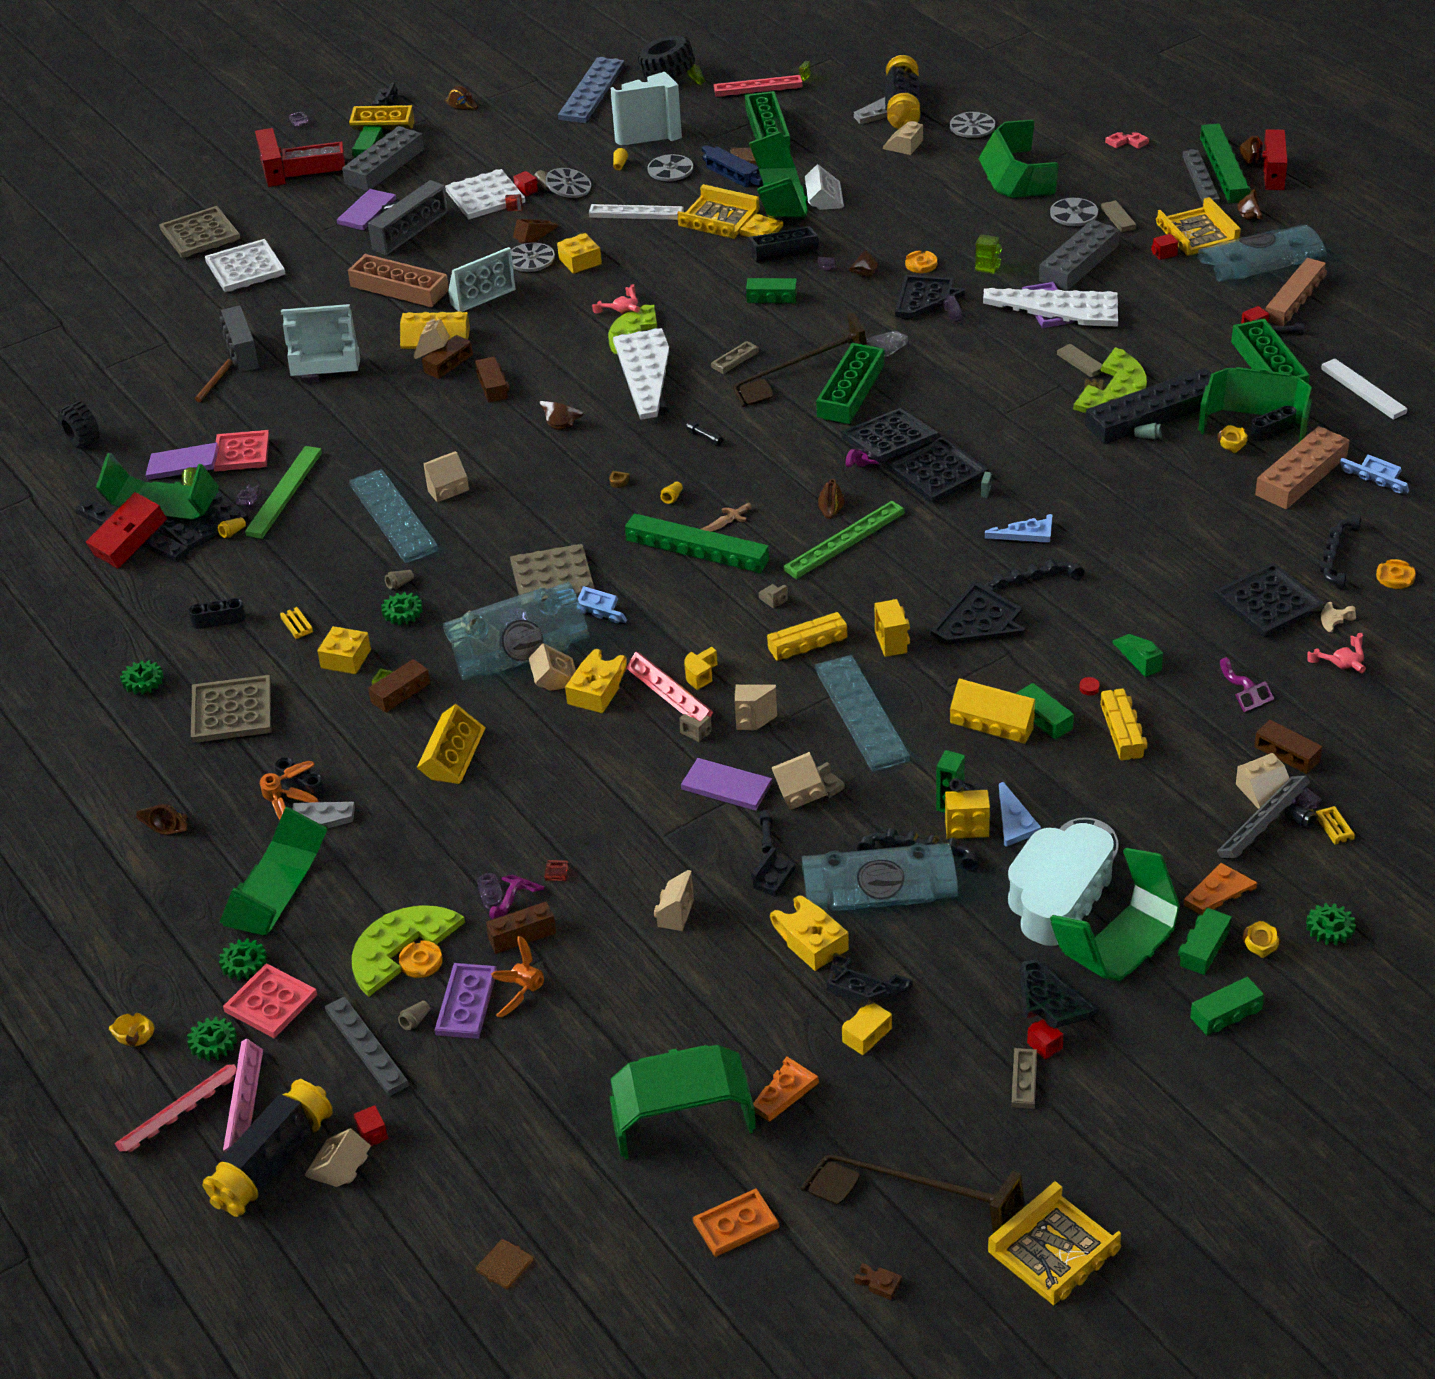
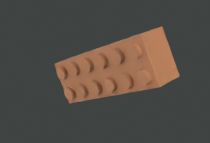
M364 254L348 269L350 287L427 307H433L449 290L447 274Z
M1318 426L1257 478L1255 495L1284 509L1289 508L1340 463L1341 458L1345 459L1347 457L1349 439Z

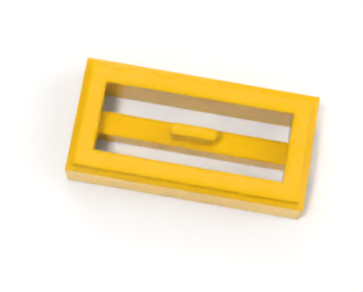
M295 607L293 612L288 610L287 614H284V612L280 613L282 621L295 639L313 633L312 626L298 607ZM295 616L298 617V619L301 621V623L303 624V626L300 624V622L297 620V618H296ZM290 618L295 623L296 627L300 630V633H298L294 626L291 624V622L289 621Z
M1335 806L1316 811L1317 820L1335 845L1339 844L1340 840L1342 843L1346 842L1348 838L1350 841L1354 840V832ZM1338 824L1340 825V827L1342 828V830H1343L1345 833H1342V831H1341L1340 828L1338 827Z

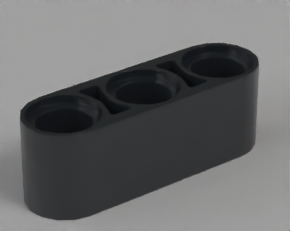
M1283 406L1252 420L1251 438L1255 441H1263L1294 428L1297 409L1293 406Z
M240 598L198 603L190 606L188 609L192 627L196 629L239 623L246 618L243 602Z
M288 757L279 758L274 763L276 774L280 777L285 774V769L299 763ZM310 769L292 778L281 780V784L289 788L293 787L305 791L317 799L322 798L325 793L321 776Z

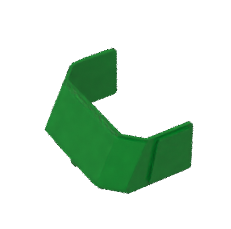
M1034 120L1008 121L1001 124L994 131L978 158L987 174L988 181L991 182L996 192L1011 198L1055 194L1059 168L1058 162L1026 164L1015 160L1012 153L1031 151Z
M777 132L750 142L749 146L764 185L758 188L757 191L767 216L775 219L805 220L808 213L806 205L808 198L807 195H804L803 186L800 183L783 133Z
M1237 367L1217 371L1211 374L1209 384L1205 387L1201 402L1198 431H1201L1203 435L1208 415L1221 410L1264 415L1283 406H1293L1297 409L1296 423L1301 426L1300 442L1306 437L1308 431L1312 387L1298 376L1271 372L1265 368L1255 370Z
M108 453L96 489L111 505L118 508L136 492L158 504L166 517L195 520L205 514L218 493L219 486L202 464L197 466L192 486L182 485L181 482H175V484L154 481L153 483L144 482L130 476L112 453Z
M286 807L263 858L258 865L254 866L245 882H240L237 889L233 888L220 923L226 927L267 935L309 870L328 829L297 811Z
M1131 848L1123 850L1135 884L1131 903L1095 938L1090 924L1086 921L1057 915L1050 917L1051 926L1058 945L1065 955L1102 978L1121 981L1125 976L1131 974L1147 957L1151 958L1155 954L1154 951L1174 931L1180 907L1164 858L1159 853Z
M704 1045L680 1051L671 1049L668 1050L669 1053L638 1059L639 1061L628 1063L610 1079L612 1096L609 1097L612 1120L621 1157L624 1156L625 1160L629 1159L625 1131L641 1118L733 1100L741 1103L749 1134L753 1133V1129L756 1128L755 1109L740 1054L721 1045Z

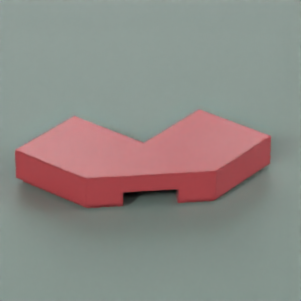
M1117 132L1107 137L1105 143L1114 148L1128 143L1139 149L1149 144V138L1140 133L1123 135V132Z

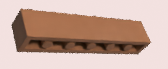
M1306 258L1266 306V312L1269 313L1268 322L1284 326L1287 321L1291 320L1292 315L1297 313L1300 305L1305 303L1306 298L1311 296L1314 288H1317L1320 281L1325 278L1327 273L1325 262Z

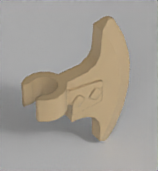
M1328 602L1321 612L1322 625L1329 633L1333 632V627L1336 624L1343 623L1344 619L1350 621L1356 619L1354 606H1348L1344 610H1336L1333 608L1332 602Z

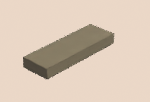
M1116 200L1101 204V209L1115 226L1120 229V232L1136 229V223Z
M746 341L711 362V368L724 374L757 354L759 347Z
M1072 344L1057 350L1058 356L1090 377L1102 373L1101 363Z
M1014 1048L1012 1108L1035 1109L1037 1049Z

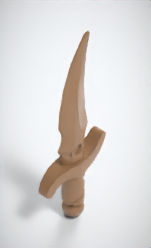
M746 503L736 510L722 508V513H727L728 515L719 517L710 525L702 528V530L711 532L720 529L727 523H731L734 519L738 522H746V517H741L740 515L750 510L752 505Z

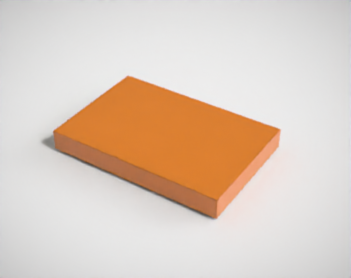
M757 1188L693 1217L695 1226L715 1257L779 1228L778 1220Z

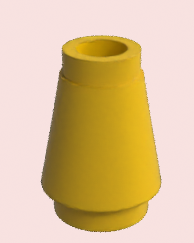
M623 148L617 149L613 154V167L615 170H621L628 159V153Z
M674 482L663 488L660 495L661 500L666 504L676 502L683 489L682 484Z
M242 517L222 521L218 525L219 534L223 538H230L246 527V522Z

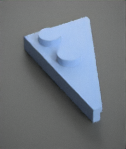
M1052 514L1047 515L1046 519L1039 521L1032 518L1027 521L1008 524L1006 529L999 530L998 527L985 530V538L1050 542Z
M999 783L1004 845L1007 847L1031 837L1036 831L1041 830V827L1005 783Z

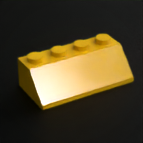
M412 105L354 106L349 125L354 130H363L364 126H381L382 129L394 130L398 126L412 129L414 115Z
M468 312L402 313L400 321V348L416 349L421 333L427 325L426 323L432 319L442 320L450 336L448 340L455 335L468 340L470 331Z
M959 679L950 707V723L1026 744L1034 729L1035 699Z
M454 704L442 713L417 769L431 780L461 783L486 727L460 706Z

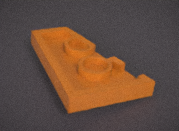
M1220 863L1184 899L1183 905L1203 915L1206 908L1215 909L1222 906L1223 902L1230 898L1236 899L1241 896V893L1256 889L1257 882Z
M786 1056L780 1071L777 1070L774 1073V1079L770 1085L765 1086L753 1103L755 1113L770 1122L819 1083L818 1076Z

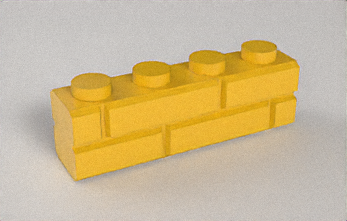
M835 612L768 634V649L776 661L788 659L791 656L806 653L809 650L824 647L836 641H842L847 638V624L840 614Z
M1124 689L1103 691L1101 693L1100 705L1119 759L1142 758L1144 756V749H1147L1146 737L1141 736L1142 726L1136 722L1137 713L1135 709L1132 710L1131 696H1127Z

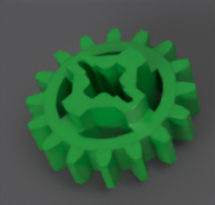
M403 592L402 595L396 593L394 597L390 595L389 600L385 599L384 604H381L382 616L385 617L386 622L391 621V624L398 622V625H401L402 622H405L407 625L408 621L415 622V617L420 618V613H423L422 601L419 600L418 596L413 597V593L406 595V592Z
M143 660L140 663L133 662V666H127V671H122V676H120L123 688L127 689L128 693L133 691L134 695L138 692H141L143 695L146 691L151 693V689H158L157 684H162V679H164L161 666H158L157 662L151 664L150 660L146 663Z
M1324 903L1323 908L1316 905V909H1311L1310 914L1307 915V931H1311V937L1317 936V942L1325 940L1326 945L1329 942L1337 945L1338 941L1346 943V939L1352 938L1356 926L1355 918L1351 917V912H1344L1345 907L1343 906L1340 909L1336 908V904L1329 907L1327 903Z
M246 938L245 942H241L238 939L235 945L229 943L230 948H223L224 954L219 955V964L223 974H228L229 979L237 976L238 981L244 976L248 980L249 975L252 974L254 976L257 973L256 971L260 970L267 963V954L263 944L258 945L257 940L250 943L249 938Z
M214 1017L213 1021L206 1018L205 1023L198 1021V1027H191L192 1033L187 1035L189 1050H191L193 1056L197 1055L200 1060L204 1056L207 1061H210L211 1057H215L218 1060L220 1054L227 1056L226 1050H233V1044L237 1043L235 1028H233L232 1022L227 1023L226 1018L221 1019V1021H218L217 1017Z

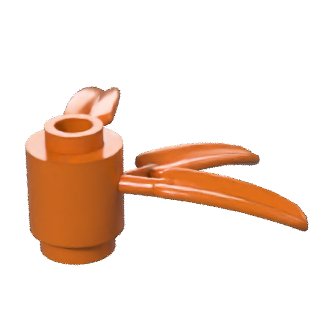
M306 761L285 769V774L280 777L274 773H268L260 779L262 795L268 801H272L279 820L286 808L283 799L280 798L282 793L287 794L289 798L307 803L318 802L315 796L293 787L289 788L288 791L282 789L281 780L292 778L312 768L315 765L314 762Z
M518 936L517 940L523 963H517L512 970L494 971L491 973V976L496 980L510 983L515 982L524 987L497 1013V1017H503L513 1011L523 1001V994L527 989L536 991L544 983L543 972L529 965L532 962V954L526 940L521 936Z

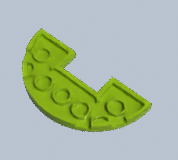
M643 305L638 313L629 311L612 324L608 338L610 348L615 355L617 351L613 343V337L641 332V330L657 329L654 305Z
M1115 347L1101 366L1102 372L1114 376L1104 391L1087 385L1074 403L1073 409L1086 413L1088 408L1145 389L1147 379L1143 367L1123 349Z
M412 906L385 914L373 922L358 938L352 953V969L360 989L370 997L401 973L400 965L391 959L393 956L418 937L437 945L465 923L464 916L453 910L438 906Z

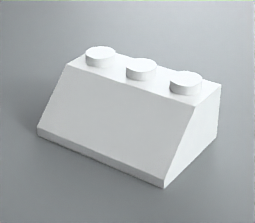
M817 164L805 176L809 204L817 207L819 210L844 207L840 181Z

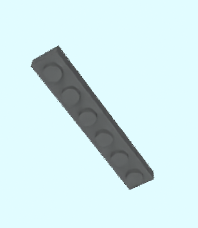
M1194 149L1183 151L1182 157L1202 203H1204V198L1210 197L1216 204H1219L1220 198L1199 151Z
M1291 776L1217 850L1219 856L1231 859L1239 857L1242 851L1255 841L1254 838L1259 833L1265 831L1267 825L1272 820L1278 818L1279 813L1284 808L1290 806L1292 800L1297 795L1304 792V788L1310 783L1307 776Z
M345 996L325 1006L327 1014L389 1097L409 1086L408 1080Z

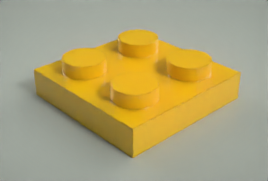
M755 214L740 229V235L753 237L779 232L783 228V221Z

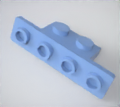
M1367 455L1362 465L1344 458L1340 460L1342 470L1348 474H1356L1363 480H1371L1377 485L1389 487L1399 494L1409 493L1408 484L1397 479L1402 471L1401 467L1371 455Z
M583 586L578 599L561 594H556L555 596L559 601V605L569 609L572 607L584 614L589 612L600 619L603 617L609 618L610 621L617 624L619 622H627L623 613L614 610L618 601V597Z

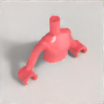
M634 284L630 285L629 288H625L626 295L631 298L621 296L615 299L613 303H601V301H598L597 304L592 305L593 312L601 313L603 308H612L621 314L629 311L638 313L640 307L636 306L638 300L635 295Z
M1358 633L1357 637L1351 636V646L1355 647L1356 652H1353L1348 647H1344L1335 651L1333 655L1321 653L1319 649H1314V653L1308 651V662L1317 663L1319 658L1331 661L1342 670L1353 667L1359 673H1364L1366 667L1361 664L1364 661L1362 649L1363 634Z

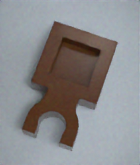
M864 1263L860 1266V1272L866 1275L856 1274L854 1277L856 1284L869 1285V1292L892 1300L902 1282L901 1275L881 1267L876 1272Z

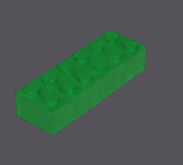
M775 92L745 95L746 113L755 140L782 132L790 151V135Z
M1265 319L1233 325L1231 342L1252 369L1260 370V368H1265L1271 372L1287 373L1291 376H1298L1309 384L1310 375Z
M857 343L850 345L816 400L818 418L850 424L884 367L883 348Z

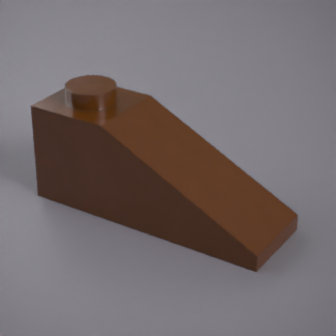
M517 219L513 238L518 239V242L522 244L536 242L556 229L558 224L549 220Z

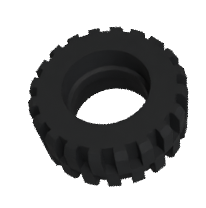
M677 34L651 41V43L646 44L639 51L637 57L645 79L662 72H666L671 78H677L679 75L689 71L695 63V55L689 39Z

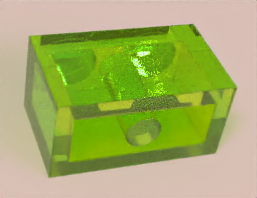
M980 234L976 242L975 271L994 274L996 269L1000 267L1001 258H999V254L1001 252V244H999V237Z

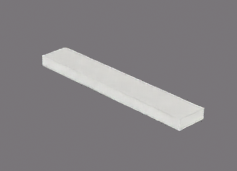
M591 204L589 218L678 220L677 212H684L682 206Z
M1334 358L1322 364L1321 370L1393 420L1407 413L1405 406Z

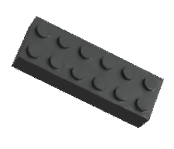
M400 126L396 127L392 132L342 168L345 184L366 191L374 188L424 150L422 133Z
M429 180L368 223L372 250L388 255L448 212L444 185Z
M1091 220L1039 265V281L1042 283L1054 282L1057 288L1068 291L1119 246L1120 229Z

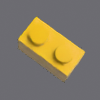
M875 1003L861 1007L852 1019L847 1020L843 1024L842 1042L861 1055H864L892 1029V1014Z

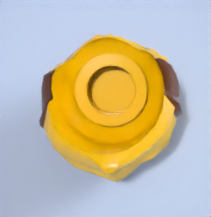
M1228 425L1218 433V443L1224 449L1233 453L1238 452L1244 447L1249 439L1245 428H1237L1232 425Z
M1258 921L1245 929L1243 942L1251 952L1264 958L1277 950L1278 945L1281 943L1280 931L1266 922Z
M136 1012L134 1015L127 1013L118 1017L109 1027V1030L121 1044L135 1047L149 1040L154 1032V1024L141 1013Z

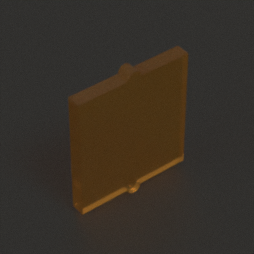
M731 148V154L749 163H756L751 148Z
M501 1239L475 1269L478 1273L487 1277L489 1282H495L507 1290L533 1261V1257L522 1251L520 1246H514Z

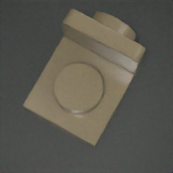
M772 584L759 592V599L774 609L788 600L787 586L782 585L778 588Z
M686 714L680 717V733L698 742L705 736H708L712 730L711 717L706 716L701 721Z
M826 762L817 767L823 778L828 798L845 789L844 782L831 773V764Z

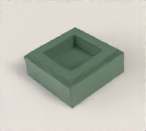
M991 472L984 473L981 482V497L987 498L989 496L992 485Z

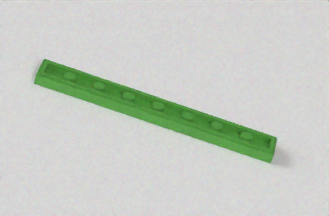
M309 446L303 448L246 529V536L263 539L322 454L321 448Z
M890 501L784 565V571L795 579L800 578L905 514V509L894 501Z

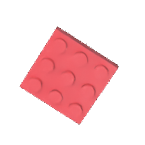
M269 430L217 434L216 443L219 446L214 471L267 467Z
M266 963L223 1008L225 1013L275 1039L317 996V990Z

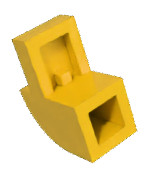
M713 647L698 655L690 652L685 658L686 680L696 690L712 682L711 668L718 665L717 650Z

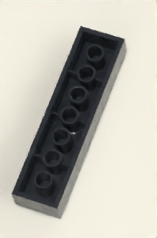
M1205 367L1086 409L1085 426L1103 444H1107L1135 434V427L1151 423L1163 424L1200 411L1206 385L1208 386L1212 373Z

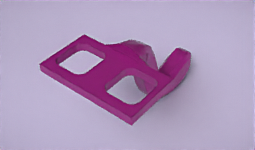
M851 449L845 461L846 467L850 468L854 462L858 467L878 464V462L870 460L868 455L857 449Z
M1227 657L1220 660V667L1227 680L1234 685L1244 686L1242 692L1235 694L1243 712L1274 699L1266 681L1256 684L1247 677L1237 676ZM1264 686L1269 694V698L1261 700L1257 688ZM1249 694L1253 705L1245 707L1241 700V695Z
M513 874L502 877L503 881L511 884L500 907H491L489 912L490 919L493 920L507 914L517 891L524 888L536 892L544 890L545 886Z

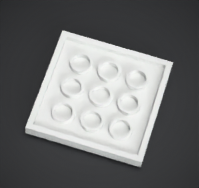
M502 169L494 170L487 174H480L473 178H466L463 181L453 182L445 186L446 192L468 220L518 205L517 198H520V204L525 203L524 195Z
M265 239L205 256L206 263L224 292L234 291L241 287H248L254 283L264 282L265 280L285 275L284 267Z

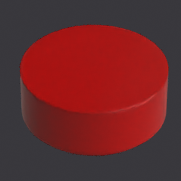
M1086 677L1080 681L1079 690L1084 695H1095L1099 692L1100 683L1093 677Z

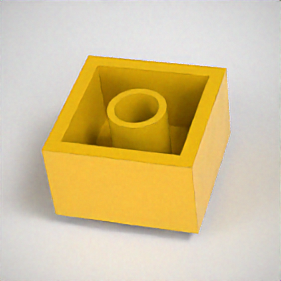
M586 233L557 243L559 260L573 274L602 264L600 247Z
M897 599L875 603V634L884 656L907 653V645L910 644L907 630H910L908 618L905 619L903 606L899 605Z
M333 626L317 650L320 666L323 669L356 674L371 651L368 632Z
M988 790L963 791L962 793L955 791L945 792L947 839L989 837L990 805Z

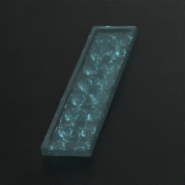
M382 469L349 480L353 491L405 563L439 551L437 543Z
M849 655L815 664V671L871 771L909 762L910 755L853 656Z

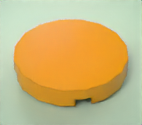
M914 251L906 256L905 266L908 270L915 273H927L937 267V257L929 251H925V253Z
M1391 559L1387 560L1384 564H1379L1376 576L1378 581L1386 587L1403 589L1414 583L1416 572L1413 567L1409 566V563Z
M420 941L421 943L415 944L413 942L404 947L399 954V965L402 972L410 977L424 978L438 971L442 965L443 957L439 946L435 943Z

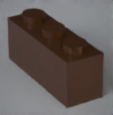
M458 335L452 337L444 347L432 351L422 358L424 373L440 379L473 355L471 341Z
M495 356L475 360L477 376L487 401L493 402L507 399V391H510L505 374L502 372L500 362L497 363Z
M412 659L368 688L371 703L383 712H388L430 684L428 669Z
M1269 720L1256 732L1255 748L1267 754L1273 753L1280 761L1305 774L1320 762L1321 745L1272 720Z
M547 901L486 922L488 939L495 954L518 947V936L523 937L529 943L556 933L554 915Z

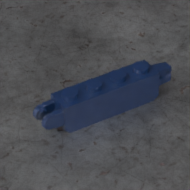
M707 145L702 147V152L705 153L702 159L706 162L708 169L743 187L760 186L763 184L757 166L719 147L713 148Z

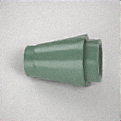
M1151 423L1135 427V437L1151 440L1161 438V424Z

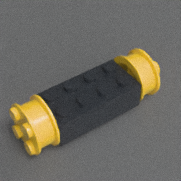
M898 55L892 58L886 67L885 110H887L889 123L897 129H900L909 121L918 123L920 119L918 64L912 57L906 55Z
M303 1079L295 1080L291 1085V1090L288 1093L279 1094L220 1158L221 1162L216 1166V1172L203 1180V1188L211 1198L209 1201L216 1209L222 1208L234 1217L244 1214L245 1206L250 1201H255L258 1198V1194L280 1172L282 1167L295 1155L313 1132H317L320 1129V1122L333 1114L332 1105L326 1097V1091L322 1087H315Z

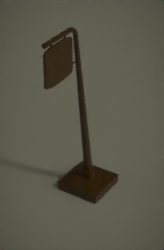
M855 313L848 314L850 333L846 334L845 337L736 383L733 388L742 407H745L744 401L750 405L773 397L772 390L766 380L758 379L762 376L845 343L867 345L865 330ZM758 379V381L745 384V383L750 382V381H752V380Z
M837 1155L824 1156L800 1187V1190L804 1191L808 1184H811L809 1187L810 1194L838 1205L856 1185L860 1177L856 1170L858 1167L990 1203L993 1233L1022 1210L1025 1205L1021 1173L1013 1170L998 1193L991 1194ZM833 1159L857 1167L853 1171L833 1162H828L824 1167L822 1165L827 1160ZM819 1169H821V1171L817 1174L813 1182H811V1180L814 1178Z

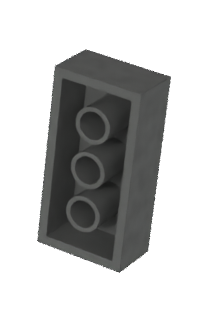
M241 306L221 310L222 317L219 318L223 327L222 332L234 367L238 366L239 372L259 368L254 340Z

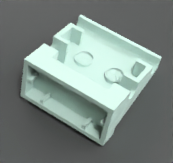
M666 72L647 77L648 82L635 80L622 84V90L610 88L614 134L617 144L629 145L663 139L674 141L682 138L678 84Z
M350 304L281 310V315L283 314L285 342L288 345L287 356L290 376L358 371L360 353L357 346Z

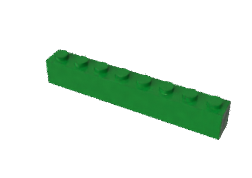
M1220 124L1201 125L1200 140L1228 203H1239L1251 190L1250 186L1247 185L1246 177L1243 176L1242 169L1239 168V162L1236 161L1235 153L1232 152V146L1228 143V137H1225L1224 129L1221 128Z
M635 513L625 525L626 541L758 573L762 572L769 561V545Z

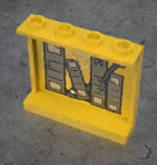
M703 184L700 187L701 196L686 212H677L678 226L735 239L740 233V229L759 211V197Z
M1210 197L1204 198L1203 207L1170 216H1166L1161 210H1158L1157 225L1165 234H1172L1178 241V247L1187 256L1239 243L1241 228Z
M1055 1181L989 1237L988 1252L1052 1305H1055L1058 1301L1065 1300L1075 1286L1082 1285L1092 1271L1099 1270L1109 1256H1114L1121 1248V1232L1117 1231L1113 1236L1066 1200L1062 1196V1186Z

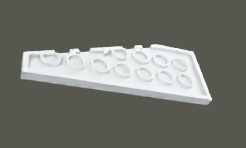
M1011 288L984 289V304L998 307L1011 306L1016 311L1024 309L1028 310L1030 314L1042 315L1048 318H1055L1057 316L1067 322H1070V320L1078 321L1080 325L1118 326L1117 292L1052 291L1044 289L1018 290Z
M662 328L613 337V343L640 420L657 417L668 362L667 358L669 356V346Z

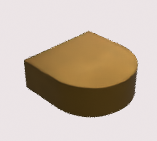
M612 471L609 477L610 485L614 488L626 486L630 479V474Z

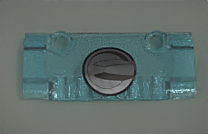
M1304 224L1225 241L1198 250V257L1201 263L1214 265V273L1218 282L1233 278L1242 279L1251 275L1300 265L1306 258L1317 259L1324 257L1326 254L1325 246L1318 234L1311 227Z
M570 582L548 589L539 588L467 612L462 618L443 623V629L446 637L452 644L462 680L480 674L491 675L530 662L529 657L543 643L558 651L569 648V644L589 638L587 624L580 603ZM548 595L547 600L542 602V598ZM476 619V623L470 626V622Z
M916 843L908 847L852 852L833 850L827 854L801 856L806 899L821 909L831 908L833 911L929 903L935 901L936 898L958 897L956 870L950 843L930 845ZM921 852L924 857L917 859L913 856V853ZM831 859H836L840 864L838 866H831L828 862Z

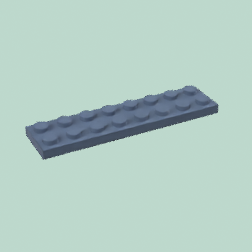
M597 57L559 112L558 120L586 123L625 66L624 60Z

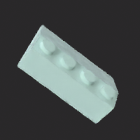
M509 247L452 270L448 290L450 304L459 312H463L516 290L511 249Z

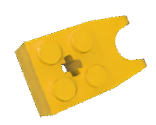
M594 649L580 664L565 686L567 704L603 713L619 689L620 681L626 670V656L619 655L613 660L604 661L602 660V650Z
M799 895L794 898L796 913L785 914L778 910L770 913L773 926L787 942V946L814 971L832 961L835 953L841 955L849 950L848 931L824 910L803 896Z

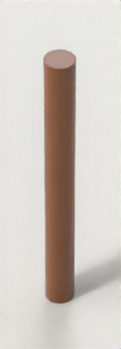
M227 359L195 397L197 402L203 400L233 364L231 359Z

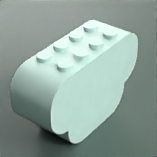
M1079 823L1070 826L1065 831L1056 828H1044L1036 831L1030 837L1008 870L1010 881L1008 904L1014 913L1022 916L1021 930L1026 937L1042 945H1058L1051 926L1050 917L1057 915L1082 921L1084 915L1087 916L1090 913L1093 902L1099 900L1104 886L1109 885L1112 878L1113 838L1106 830L1092 824Z

